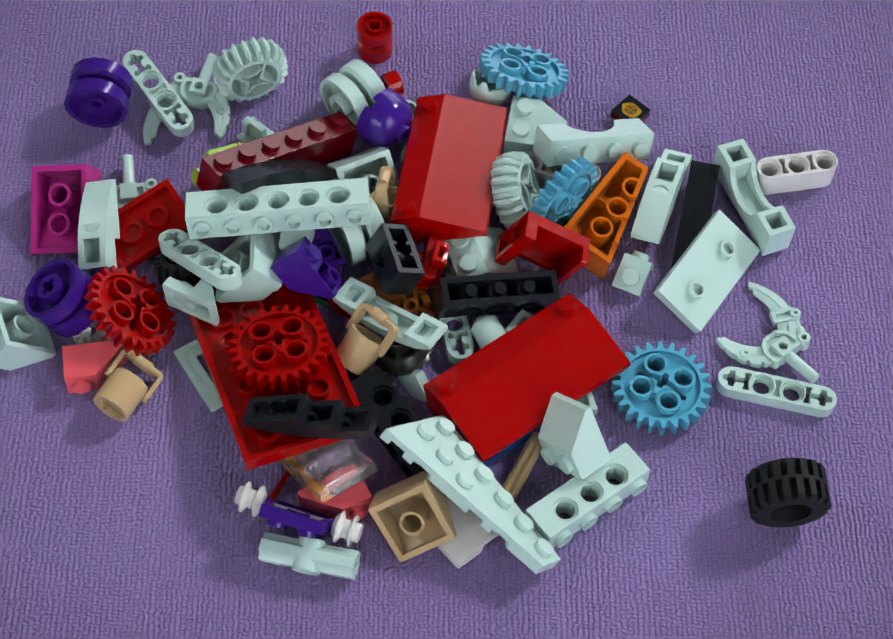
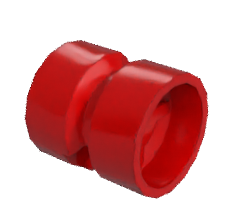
M371 11L362 15L357 21V50L360 58L365 62L371 64L383 63L392 55L393 23L386 14Z

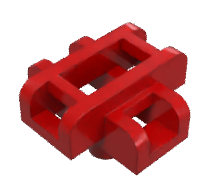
M430 233L425 243L423 254L418 253L425 274L415 287L428 290L441 277L446 267L450 245L444 242L442 237Z

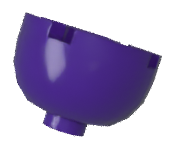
M391 88L384 89L373 97L377 102L371 109L368 106L363 109L356 129L360 133L359 135L375 146L388 147L395 145L399 141L403 142L410 135L412 110L409 103L400 94Z

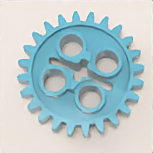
M499 43L496 44V47L490 45L488 49H484L483 53H481L478 71L482 72L481 76L488 78V83H496L495 88H505V93L516 92L518 97L521 94H525L528 99H531L532 95H535L538 99H542L543 95L549 99L552 98V94L559 96L560 92H564L569 78L568 70L564 69L565 64L559 63L558 58H550V53L542 54L541 49L532 50L529 45L523 48L519 43L516 44V47L509 43H506L505 47Z
M577 157L576 160L571 159L568 166L563 164L560 172H554L551 181H546L543 189L539 190L538 198L532 201L535 204L534 207L528 211L564 227L587 197L594 191L592 187L597 183L595 179L598 176L597 168L584 157L582 159Z
M662 341L658 342L657 348H653L649 342H646L644 351L636 345L633 354L625 352V356L630 361L631 366L612 378L613 381L610 388L614 392L612 401L620 402L617 408L618 412L627 411L626 422L634 418L637 420L635 427L637 429L645 424L647 425V433H651L654 427H658L660 435L664 434L665 428H669L673 434H676L678 425H680L686 431L690 422L697 424L699 416L705 414L706 405H709L711 398L709 394L712 385L708 383L710 374L702 373L704 363L694 364L697 355L693 354L686 357V348L683 347L677 352L675 351L674 343H671L669 348L666 349ZM650 367L658 368L660 371H653ZM677 381H682L687 385H679ZM634 390H642L645 394H639ZM662 404L671 405L673 408H665Z

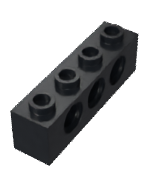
M556 270L439 278L431 289L436 318L520 312L522 309L525 311H541L561 299Z
M377 366L351 381L360 405H376L379 410L380 416L374 434L406 477L409 478L424 471L425 469L415 462L410 465L401 456L405 452L393 441L386 444L380 438V435L386 428L394 427L396 424H407L420 420L414 413L415 409L407 396L402 397L397 391V385L390 374L385 375L380 367ZM386 401L389 404L381 406L376 403Z

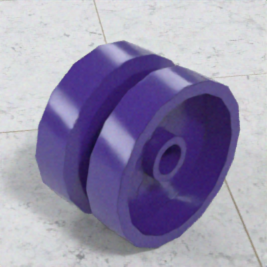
M95 57L82 59L74 64L71 71L69 87L64 100L65 109L74 119L92 127L108 128L117 126L127 116L129 98L134 85L133 77L125 67L117 62Z
M59 258L50 261L38 270L27 286L24 296L25 310L30 316L45 324L59 336L71 337L78 335L93 322V320L88 318L93 312L84 307L89 301L83 298L88 292L85 287L93 277L84 273L69 259Z

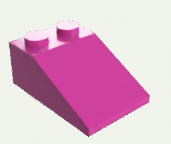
M88 164L31 166L30 254L78 253V224L84 188L87 182L100 181V169Z

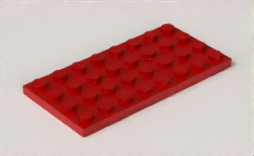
M282 283L278 291L271 293L264 300L227 303L216 301L220 320L217 326L188 314L247 471L341 441V439L307 438L277 434L244 427L242 421L250 398L307 393L312 401L342 399L346 407L361 406L331 337V354L326 356L327 365H320V374L311 372V382L303 378L300 379L299 388L293 383H289L287 391H284L282 385H277L275 391L271 392L270 385L266 384L262 390H259L257 381L249 386L247 385L246 377L239 379L237 371H233L228 353L230 349L228 341L233 339V330H240V321L249 323L248 314L258 317L260 316V308L268 313L271 312L272 305H275L278 311H282L283 306L288 304L289 311H293L297 306H300L301 314L311 310L312 318L319 316L321 324H324L312 295L291 291L284 283ZM212 286L216 299V287Z

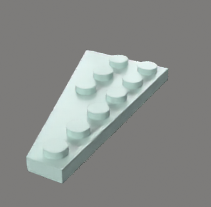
M444 415L386 428L380 435V438L386 444L393 441L405 452L401 457L410 465L415 462L427 471V479L465 513L470 509L483 520L480 526L488 533L494 531L506 540V548L535 574L553 568L561 560L554 551L552 544L543 538L534 527L533 521L521 511L514 502L512 495L504 490L495 479L493 472L482 463L474 453L473 447L464 441L456 431L454 424Z

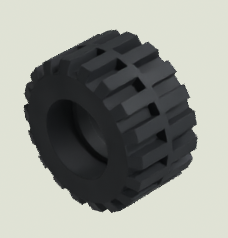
M806 458L772 460L753 468L745 476L750 518L757 524L769 527L800 526L821 518L831 509L825 468L815 460Z

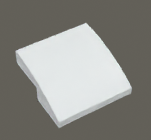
M447 497L457 536L455 539L437 547L459 569L479 555L484 545L499 534L494 531L488 533L480 526L483 522L480 517L470 509L465 513Z

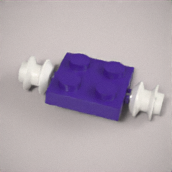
M250 481L245 486L238 488L235 496V504L238 505V511L241 513L245 508H249L252 511L253 517L258 515L266 518V524L280 529H285V526L298 528L297 534L312 539L331 532L334 543L343 538L346 539L347 547H350L353 542L358 543L360 540L363 524L359 523L360 517L358 515L353 520L346 519V512L343 511L334 518L280 500L271 501V498L267 497L265 486L262 485L257 491L252 489V482Z

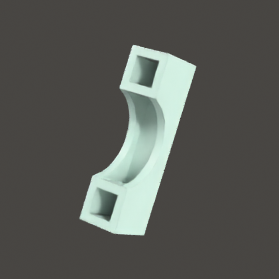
M639 118L614 120L612 128L602 132L582 131L569 127L564 123L537 125L533 152L547 167L568 165L571 159L576 160L577 157L581 159L584 157L591 163L617 162L624 152L636 160H644L650 158L655 133Z
M740 139L719 145L713 160V164L720 165L718 179L756 246L760 249L762 256L788 248L796 227L783 205L774 207L765 198L757 177L756 159L745 140Z

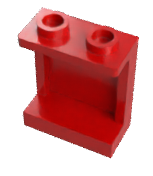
M528 211L498 236L494 262L505 266L518 256L547 270H556L559 285L587 265L590 259V239Z

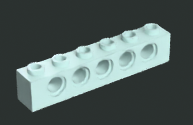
M368 177L261 186L244 194L234 189L186 192L185 221L189 239L372 225Z

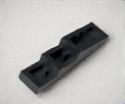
M299 159L270 160L224 172L223 184L244 194L261 186L327 181L336 177V171L315 161Z
M691 161L671 267L676 264L711 218L720 165Z
M307 393L253 397L249 400L242 424L244 427L307 438L373 439L380 412L376 405L346 407L342 399L312 401Z

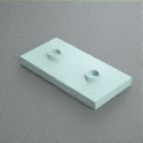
M718 210L711 216L653 294L693 333L697 334L701 332L760 252V249L721 210Z

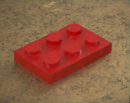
M168 178L118 209L120 239H115L117 266L119 269L125 266L128 272L160 252L158 237L166 230L180 229L188 234L185 221V204Z

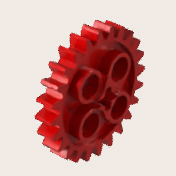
M113 265L109 270L103 268L89 281L90 283L85 287L88 292L83 296L84 299L89 301L84 306L85 309L93 312L88 318L99 323L95 327L96 330H104L106 332L104 335L105 340L109 338L114 339V347L117 348L122 344L125 353L133 349L136 356H139L142 352L149 356L152 352L157 354L171 341L170 338L175 334L172 329L176 326V323L171 318L175 313L167 310L169 305L161 299L164 292H156L154 290L156 284L151 283L149 285L146 283L145 275L138 278L136 270L133 269L128 274L125 266L118 270Z
M285 304L282 311H278L276 306L272 305L271 312L268 313L260 308V316L256 317L253 314H248L249 323L240 321V330L232 331L233 339L228 341L230 347L228 353L233 371H237L239 379L246 377L247 385L249 386L257 381L259 390H262L266 384L270 385L271 392L275 391L277 385H282L284 391H287L289 383H293L299 388L300 379L303 378L311 382V372L315 374L321 373L320 365H327L326 356L331 354V343L326 324H321L319 316L312 318L311 310L301 314L300 306H297L293 311H289L288 304Z

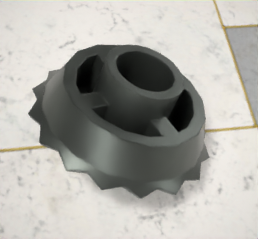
M393 341L383 357L378 356L376 365L380 366L383 372H387L390 375L402 376L405 373L411 374L415 369H422L423 364L429 361V355L433 351L432 349H416Z

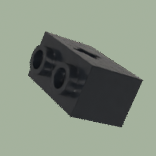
M382 223L366 244L382 294L409 295L425 274L409 227L402 224Z

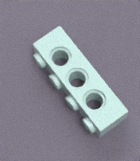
M626 442L609 453L612 460L583 480L573 477L526 509L525 515L533 521L534 527L544 539L552 544L553 548L555 546L558 548L563 547L573 538L574 533L580 529H589L597 522L600 515L606 511L608 513L614 512L621 506L625 498L631 494L637 496L647 487L650 469ZM615 479L619 481L621 484L613 485L610 484L607 480ZM592 496L596 501L588 502L582 497ZM567 513L571 518L562 519L557 514Z

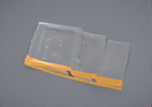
M344 439L279 460L286 470L322 503L377 472L374 461L359 452L353 439Z

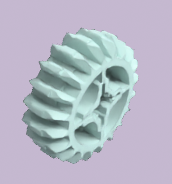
M251 37L249 41L245 42L241 39L239 44H231L229 50H222V56L216 58V64L212 66L213 81L223 97H227L229 101L236 100L240 103L243 100L259 99L263 95L268 96L271 90H278L277 84L284 83V77L288 75V61L282 48L275 44L272 39L265 40L264 37H260L258 40H255L254 37Z
M512 151L497 156L492 164L493 169L490 172L492 177L490 184L492 186L493 204H495L496 214L499 215L500 222L504 224L506 229L524 216L529 209L534 207L535 204L532 201L538 198L539 190L541 189L540 179L537 176V169L534 168V162L528 154H524L522 151Z

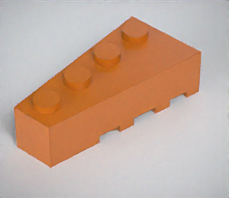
M624 152L564 226L590 239V259L584 268L602 280L610 266L649 169L626 152Z

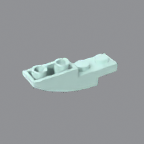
M665 149L661 158H657L638 208L631 231V238L655 244L660 243L675 209L677 195L690 168L692 155Z
M115 179L87 182L82 196L78 224V267L93 277L103 268L109 270L113 265L117 268L115 239H120Z

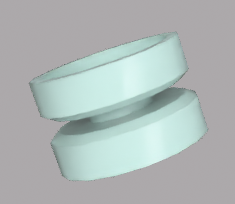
M353 59L339 69V73L334 72L320 82L319 91L330 114L342 111L357 126L363 109L366 106L371 109L377 102L373 97L386 88L372 68L361 60Z
M371 196L372 225L328 228L346 259V265L350 267L366 259L368 252L366 244L379 226L385 223Z

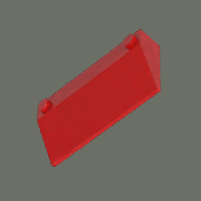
M447 94L418 97L391 216L392 224L408 225L414 243L426 242L430 233L442 237L443 240L487 236L493 202L490 172L493 169L492 164L496 157L501 156L508 116L506 107Z
M568 293L427 382L423 387L429 411L435 417L444 415L449 419L464 441L473 447L477 457L482 462H485L543 423L551 395L558 392L578 401L631 365L628 358L590 309L571 293Z

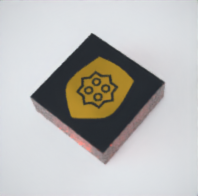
M629 94L611 110L610 116L615 120L639 118L643 122L650 116L651 110Z

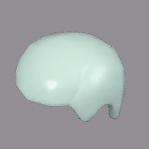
M479 69L472 71L469 92L476 101L500 105L509 99L511 92L505 93V88L497 89L495 88L496 83H488V78L482 77V72H479Z

